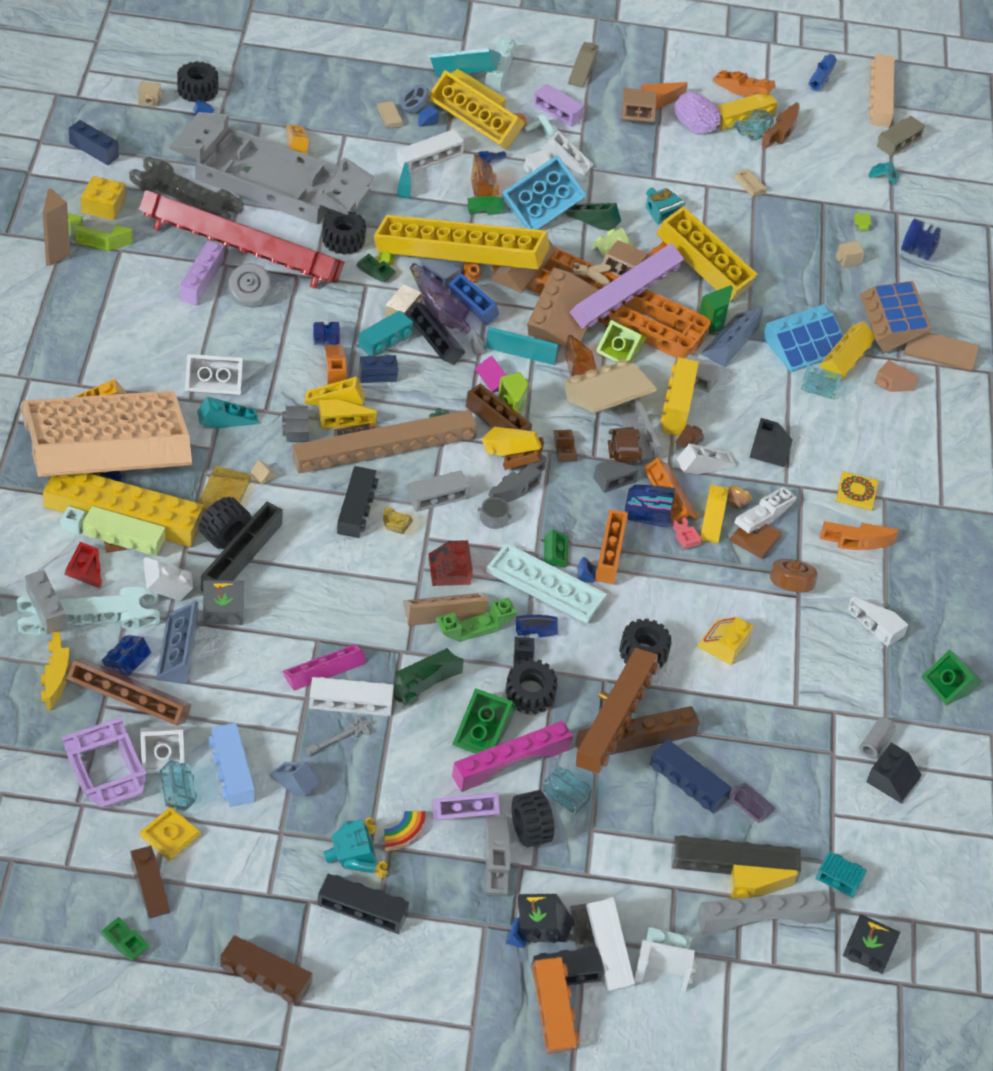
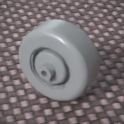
M247 263L238 266L231 273L228 287L236 303L244 307H257L269 298L272 291V282L268 272L263 267Z

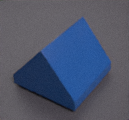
M582 557L577 567L578 579L583 582L593 583L595 582V566L586 557Z
M516 917L510 927L506 944L525 948L527 938L520 930L519 917Z

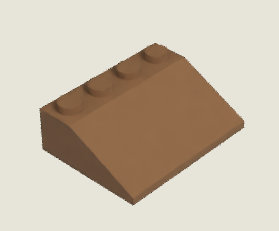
M553 267L527 323L528 335L578 351L588 326L582 329L570 314V311L577 304L599 291V289L570 272Z

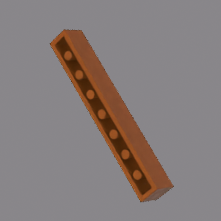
M638 648L634 649L577 750L576 767L599 774L603 766L606 767L608 765L610 753H614L616 750L617 740L622 739L625 726H629L632 713H636L639 700L644 699L646 687L649 688L651 686L653 674L657 675L660 666L657 663L658 654Z

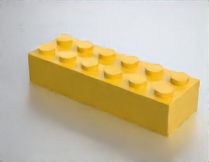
M446 70L431 90L430 98H428L505 150L509 149L525 125V122Z
M684 206L665 219L656 232V235L667 245L672 243L684 258V261L713 288L720 290L731 285L733 290L730 302L747 290L758 275Z

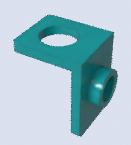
M892 161L878 163L871 168L868 175L871 178L886 173L893 185H896L899 174Z

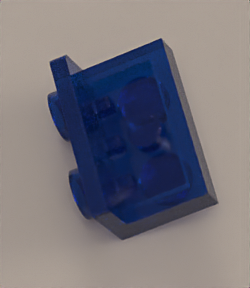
M126 635L113 649L108 651L101 661L105 667L117 668L122 675L128 677L151 654V650L144 637Z

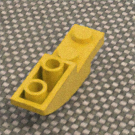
M52 632V640L49 641V653H53V657H49V665H45V673L41 674V686H45V690H41L42 703L46 702L47 711L52 710L62 696L70 671L69 647L62 648L61 632Z

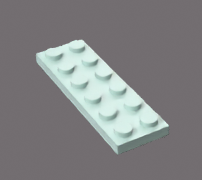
M505 543L486 569L487 573L586 624L602 605L607 595L508 543Z

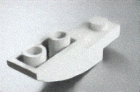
M782 487L762 498L759 505L737 516L734 523L747 533L752 531L758 533L765 524H771L796 501L797 497L788 489Z

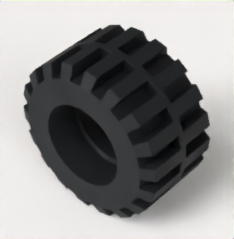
M194 61L183 64L177 71L178 94L183 99H187L189 102L193 101L194 103L199 99L204 102L214 99L218 94V71L214 66L205 62Z
M336 211L326 215V218L323 220L322 242L326 248H329L331 252L335 251L337 254L342 253L345 255L346 253L353 254L354 251L358 252L359 249H362L363 244H365L366 223L361 215H357L356 212H349L346 215Z
M223 497L208 507L203 513L198 527L200 533L215 548L225 549L252 516L234 497Z
M646 618L645 620L637 619L636 622H630L622 634L619 648L621 659H624L626 664L634 649L638 648L658 654L657 663L662 668L664 663L667 662L672 643L669 630L664 629L663 624H658L655 620L649 621ZM641 643H643V644H648V645H650L651 647H645V646H642V645H640V644H641Z
M529 658L527 662L523 659L520 664L517 662L509 670V675L507 676L505 688L507 700L512 701L517 706V711L525 710V714H529L530 711H533V714H538V710L544 712L546 707L549 708L552 705L556 695L558 683L557 675H554V669H549L548 663L542 664V660L534 661V658ZM525 681H534L542 689L537 692H529L520 684Z
M541 790L513 796L511 805L512 820L522 845L527 848L552 842L555 831L554 818L551 806Z

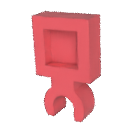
M682 518V525L674 520L673 529L676 531L675 536L683 549L701 545L702 540L693 526L688 528L686 518Z

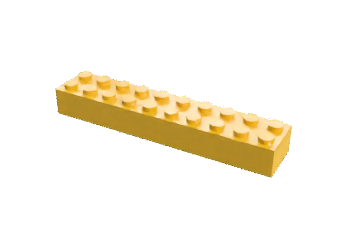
M386 215L374 234L377 252L379 253L389 252L390 254L529 269H539L550 248L548 234L545 230Z

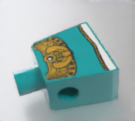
M652 187L646 192L648 196L646 209L658 225L681 207H685L686 202L668 188L656 191Z

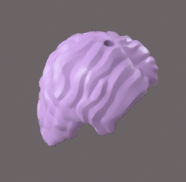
M695 92L684 93L674 105L677 118L696 134L710 133L721 122L719 108L702 94Z

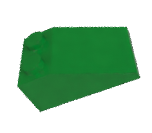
M475 688L452 745L475 754L497 746L509 726L516 706L510 700Z

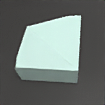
M68 506L60 519L61 529L79 534L87 512Z

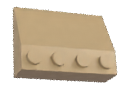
M626 359L618 360L612 365H603L598 370L586 371L584 375H575L570 377L569 380L564 381L567 402L594 413L657 391L653 383L635 363L629 362Z

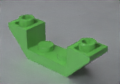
M510 598L491 602L489 613L460 621L455 613L437 617L436 622L443 635L462 642L497 632L517 612Z

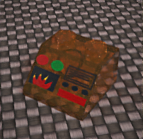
M474 154L471 174L474 197L499 195V185H496L497 176L493 173L492 166L480 156Z

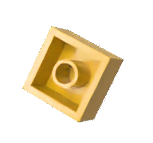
M92 176L81 195V213L114 221L126 200V184Z

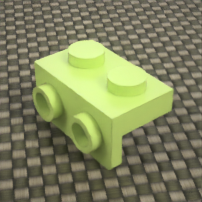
M621 227L618 230L613 228L607 232L605 238L602 235L594 240L595 244L591 248L592 250L598 248L605 258L606 253L617 240L628 245L633 244Z

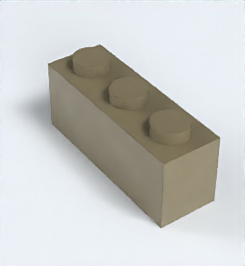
M909 116L898 124L891 126L885 132H881L878 137L877 147L892 157L921 139L925 125L913 116Z

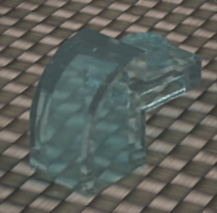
M754 110L749 121H736L734 127L740 135L748 136L751 141L762 138L763 133L771 128L774 119L766 110Z

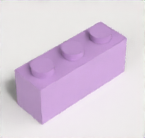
M547 83L534 92L533 105L566 125L572 127L583 118V104Z
M498 793L431 799L433 820L500 814Z

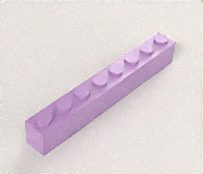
M670 243L577 304L570 311V314L582 329L586 326L592 327L598 322V318L604 319L610 314V310L616 311L622 306V302L628 303L634 298V294L640 295L646 290L645 287L651 288L658 282L657 279L663 280L667 277L669 271L675 272L681 267L679 264L684 258L675 246Z

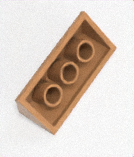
M48 189L43 209L46 266H51L70 256L67 202L55 191Z
M549 240L550 248L539 269L500 266L491 277V280L522 294L556 252V249Z
M926 332L906 342L904 355L972 371L979 345Z
M482 593L403 600L408 626L437 623V617L455 613L459 621L485 614L488 597Z

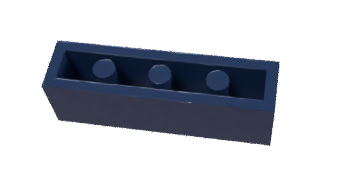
M669 739L652 753L650 766L713 814L729 799L732 787Z

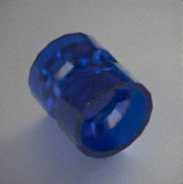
M313 322L314 345H324L326 342L329 345H339V322H328V324Z

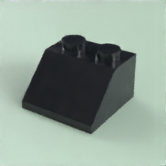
M891 742L871 768L866 782L902 804L922 774L911 755Z

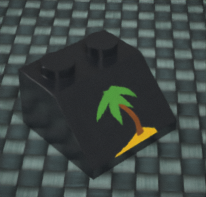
M557 894L518 895L520 930L529 942H567L574 919Z
M860 914L843 957L848 958L851 962L859 963L873 972L883 974L901 932Z

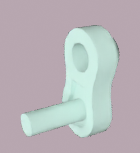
M543 113L536 116V122L524 126L526 133L541 127L547 139L557 131L554 125L551 126Z

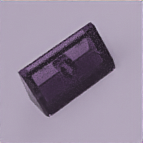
M747 783L735 786L729 796L732 802L757 823L762 822L776 809Z

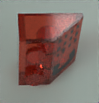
M468 540L448 541L428 554L432 586L471 585L473 569Z

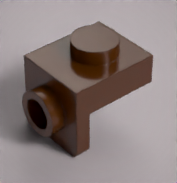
M687 424L675 443L685 449L688 444L697 445L700 440L703 441L704 435L699 427L695 425L691 427Z

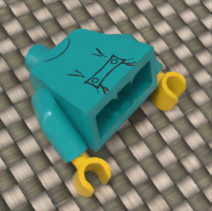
M368 817L365 822L362 818L356 821H346L331 836L334 847L323 851L327 863L338 859V862L344 869L367 873L375 872L377 877L385 878L388 871L383 870L387 869V863L382 861L378 865L375 864L378 861L370 834H374L377 826L373 825L374 820Z

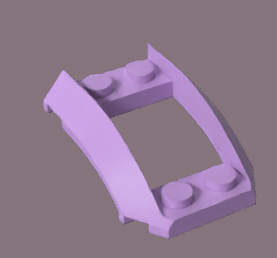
M122 717L61 737L73 771L84 794L98 806L106 808L138 797L143 793L147 773L136 755L129 735L125 730ZM117 742L131 775L93 787L80 754Z

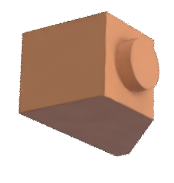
M888 360L878 371L874 384L888 392L914 391L919 376Z

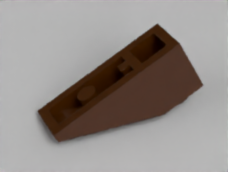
M152 845L130 851L131 867L148 918L170 913Z

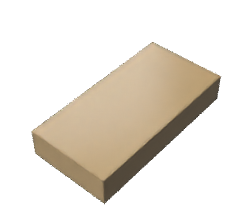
M393 101L377 103V109L386 128L402 126V119Z
M749 169L735 173L734 178L752 197L766 193L767 188Z

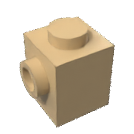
M141 81L138 89V104L158 107L159 101L163 99L161 83Z
M858 241L839 244L836 259L843 268L861 265L865 252Z

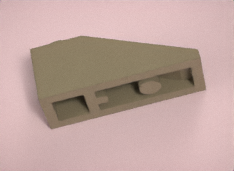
M583 42L568 84L580 88L584 87L597 61L599 45Z

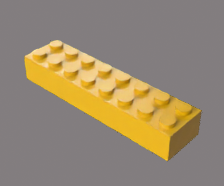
M89 473L51 476L43 491L44 508L64 513L67 507L71 506L86 511L87 515L91 507L94 506L165 527V541L187 547L192 546L199 531L200 519L204 513L203 504Z

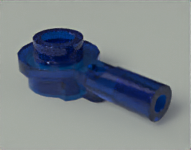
M479 151L475 156V161L482 166L481 158L487 165V163H491V160L505 158L506 152Z

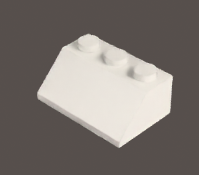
M187 354L185 391L241 395L244 358Z

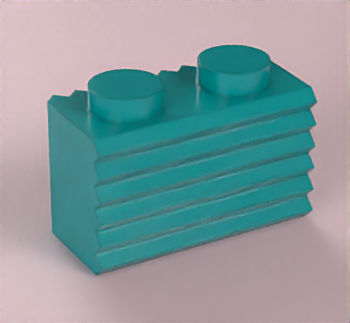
M829 851L815 879L854 898L867 870L863 869L860 864L851 863V861H847L840 854Z

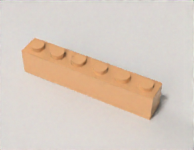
M876 53L875 58L871 60L869 118H871V125L890 127L894 105V56Z

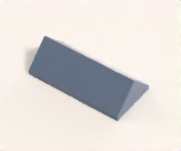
M762 307L736 314L704 349L702 355L725 367L759 328L763 313Z
M196 600L167 615L156 679L159 681L188 683L198 625V602Z

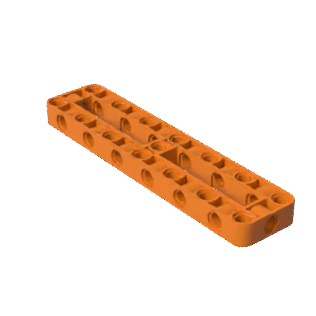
M555 247L556 252L527 288L541 294L553 267L572 273V266L575 262L585 265L587 268L595 265ZM492 265V270L496 272L500 266ZM611 272L602 273L609 280V283L619 277ZM587 274L585 276L575 275L599 290L606 286L599 284ZM647 289L638 296L634 294V298L628 303L622 302L625 306L622 305L616 311L610 310V314L604 319H597L598 322L607 326L613 320L647 337L644 342L645 344L677 359L678 357L685 359L688 354H695L707 338L711 323L706 316ZM643 314H645V315H647V316H650V317L654 318L655 320H653V319H651V318H649V317H646V316H644Z

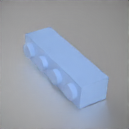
M232 723L211 727V736H208L210 748H214L215 751L213 753L214 764L219 766V770H217L218 780L223 782L224 785L222 787L223 799L228 800L229 807L253 803L255 790L237 724Z

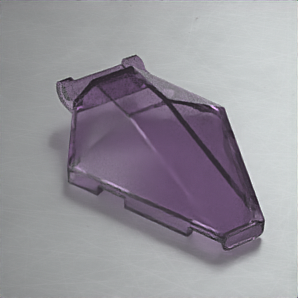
M413 263L409 268L427 309L443 325L450 329L457 328L464 335L468 334L470 325L466 322V318L470 309L461 301L456 303L450 298L452 293L434 277L430 280L424 274V268Z

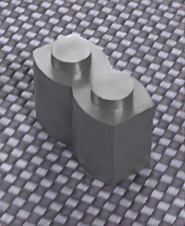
M285 406V411H282V423H286V425H282V434L286 436V441H309L308 406Z

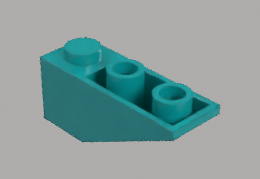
M208 396L197 410L199 424L215 429L256 425L259 423L256 409Z

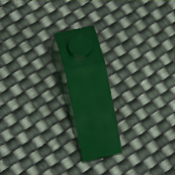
M579 203L566 211L567 215L598 229L612 230L621 222L617 203Z

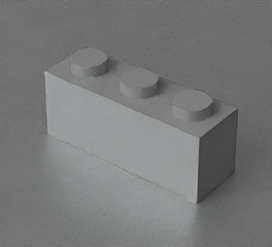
M462 470L409 483L408 498L415 511L419 512L468 499L470 485Z
M45 570L25 575L26 591L47 635L67 629L66 613Z

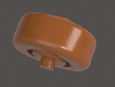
M779 559L775 561L770 574V580L774 585L797 593L812 591L815 588L818 572L812 565L794 559Z

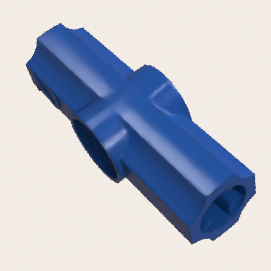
M829 53L818 63L817 69L808 83L812 90L817 91L821 89L824 83L828 81L829 75L837 63L835 55Z

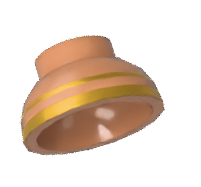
M735 485L728 487L729 499L727 503L733 508L740 509L741 506H746L753 500L752 496L744 489Z

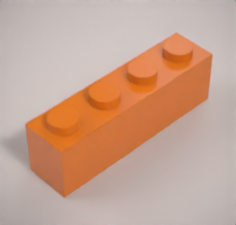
M609 509L595 581L614 584L628 516L627 512Z
M562 957L536 960L532 965L546 1053L554 1054L573 1051L577 1044H579V1035L573 1026L575 1012L573 1008H570L569 1003L571 989L569 985H566L565 977L568 975L567 966L565 963L563 964Z

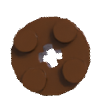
M625 427L609 430L608 433L612 434L611 440H608L609 458L625 464L637 463L638 458H642V449L638 445V440L640 439L639 429Z

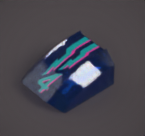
M635 484L629 488L625 505L628 520L667 528L675 488Z

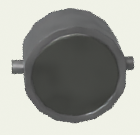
M491 497L484 500L481 508H478V511L481 512L480 520L482 524L490 529L504 527L507 524L508 518L511 519L512 515H509L510 507L508 503L499 497Z

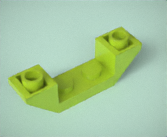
M68 213L69 233L76 243L107 251L133 243V229L116 225L110 234L83 227V216Z

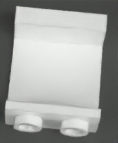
M642 940L636 962L634 982L642 983L647 968L683 976L681 991L685 992L687 985L692 984L698 960L694 959L695 951Z

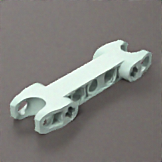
M143 587L123 588L119 591L118 596L59 599L66 613V626L121 622V626L124 629L132 630L160 623L159 611L143 608L146 605L158 602V594L148 591ZM26 595L18 598V611L34 614L18 620V632L38 636L47 635L29 596ZM26 602L31 603V604H29V605H23V603H26Z

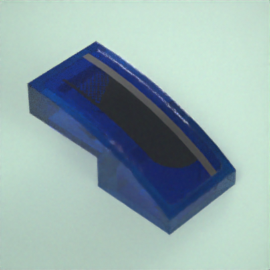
M550 615L516 616V633L518 636L537 633L539 638L558 635V617Z

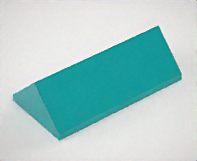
M490 48L430 55L436 76H441L445 70L452 73L456 69L464 73L494 71L497 69L501 59V53Z
M492 327L488 328L486 341L487 349L550 365H555L561 348L559 344Z

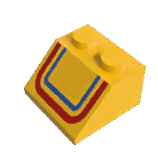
M737 616L716 619L697 647L732 665L749 642L754 626Z

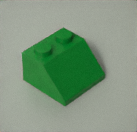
M731 285L702 297L699 314L706 316L711 322L708 334L718 332L724 328L733 290Z

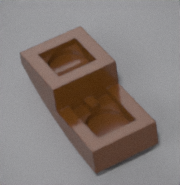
M572 429L554 430L558 462L577 461V452L574 446L575 438Z

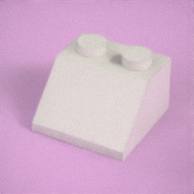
M147 557L143 559L146 590L181 601L193 589L192 572Z
M182 726L140 728L142 767L147 774L185 771Z

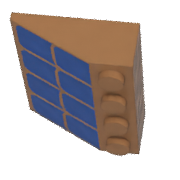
M913 281L874 286L860 293L875 339L884 353L932 330Z

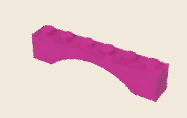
M562 720L454 762L452 778L461 792L481 785L493 774L515 762L536 756L553 757L570 750L573 735Z

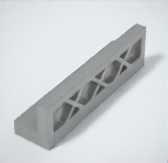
M640 398L631 400L630 405L619 406L617 412L624 427H634V429H639L640 439L638 440V445L642 449V458H638L640 463H651L657 457L659 458L661 445Z

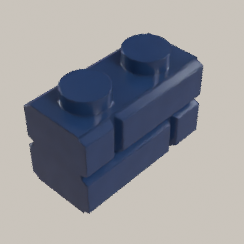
M368 355L360 357L359 375L361 383L397 381L398 363L396 355Z

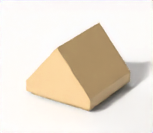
M258 460L251 470V474L261 485L277 477L276 473L261 460Z

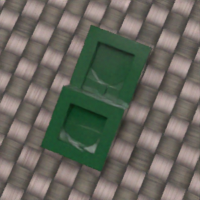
M370 253L359 260L356 265L363 272L381 282H386L396 273L384 260L380 263Z

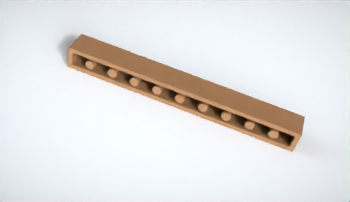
M470 410L294 444L292 445V459L298 474L470 440L476 437L477 424Z

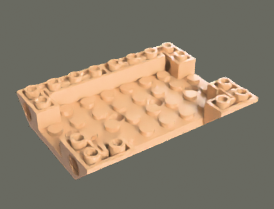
M175 391L25 400L20 405L25 428L30 431L32 456L38 477L192 465L189 433Z

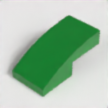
M478 196L467 198L469 214L486 211L488 215L504 212V200L502 197Z
M119 917L101 931V934L118 951L132 961L150 946L136 930L132 931Z

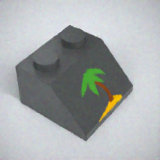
M203 580V624H243L244 581Z

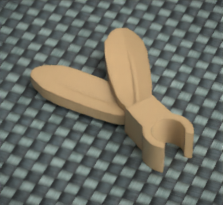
M577 262L573 263L572 274L584 276L587 274L601 285L609 284V280L602 273L608 272L611 269L610 265L600 264L587 268V266Z

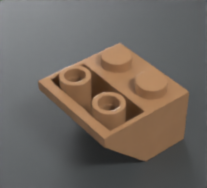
M623 88L620 121L653 124L655 121L656 91Z
M617 240L606 253L602 264L610 265L611 269L608 272L620 277L646 260L649 254Z

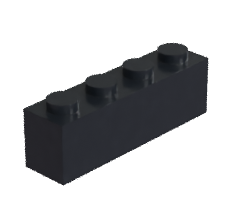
M416 302L406 313V316L413 321L414 326L443 361L455 365L466 353L430 307Z
M354 466L338 518L337 534L360 538L361 531H365L367 524L365 517L370 515L371 506H369V503L374 501L375 492H373V489L377 490L379 478H376V470Z
M329 873L321 886L317 905L396 934H399L409 908V902L401 897H394L379 889L374 890L359 882H352L344 879L342 876Z

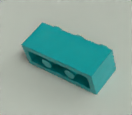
M398 310L359 332L358 346L368 355L376 356L381 354L386 349L395 346L412 335L413 321Z

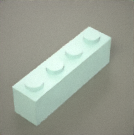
M500 36L495 51L501 53V59L496 70L487 71L485 86L495 92H501L514 56L516 39Z

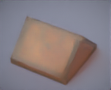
M571 334L568 335L565 357L570 377L584 375L589 370H597L592 350Z

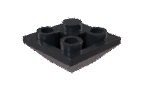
M761 418L749 458L785 467L793 439L779 422Z

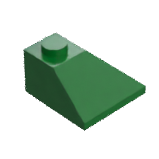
M952 650L947 651L922 675V678L945 705L968 696L983 682L972 668Z

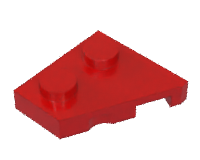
M79 542L65 569L64 575L101 588L102 579L100 576L101 567L98 548Z

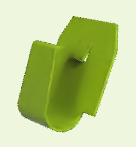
M855 213L854 220L855 225H858V231H868L869 225H872L869 214Z
M389 252L379 253L377 261L381 263L384 260L389 266L394 265L395 256Z

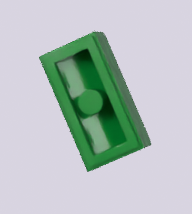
M554 529L545 535V563L556 567L568 566V536Z

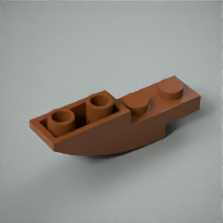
M798 102L789 106L783 113L778 114L776 118L777 123L763 133L761 146L767 149L773 143L782 144L789 138L795 128L799 112Z

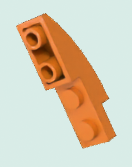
M722 70L713 78V81L719 86L744 97L759 93L768 94L776 87L773 80L748 78L747 73H741L740 71L728 72L727 70Z
M824 521L819 539L838 542V548L871 550L894 545L899 529L862 522L860 528Z

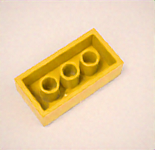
M678 357L677 363L672 365L671 375H674V377L670 376L668 387H671V389H667L665 400L669 401H665L663 412L666 415L662 414L660 425H663L662 433L680 436L686 427L699 361Z

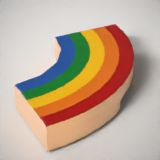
M404 811L403 819L398 825L393 828L384 829L385 851L401 849L419 836L425 822V811Z

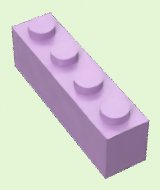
M207 240L180 284V301L197 306L224 261V245Z

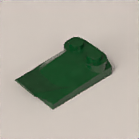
M446 648L397 671L394 698L397 702H402L405 705L414 704L419 699L420 693L429 689L434 684L462 674L463 658L457 657Z

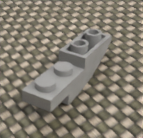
M485 816V895L505 897L508 895L510 841L507 817Z

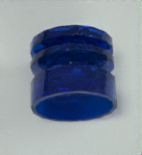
M914 218L903 240L901 251L912 255L918 249L917 257L921 258L925 252L924 260L929 261L938 247L942 229L937 227L934 233H932L934 225L931 224L927 230H924L925 222Z

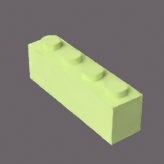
M92 506L83 521V535L157 557L165 542V527Z

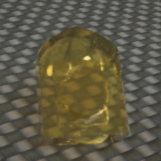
M385 507L383 523L386 530L404 534L413 522L412 517L396 512L392 507Z

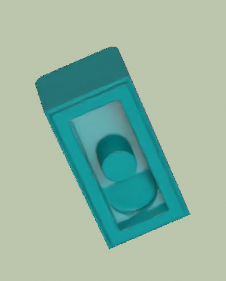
M405 162L403 165L397 192L398 196L410 198L411 195L408 162Z

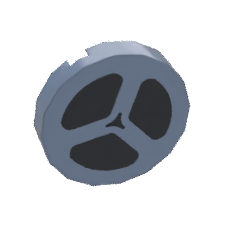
M423 84L412 87L403 96L401 107L406 113H415L421 110L426 105L427 98H430V90Z

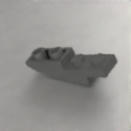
M541 454L540 461L529 463L518 474L512 471L508 476H504L496 487L493 486L488 494L489 498L499 497L508 503L532 491L540 484L541 473L545 470L547 457Z

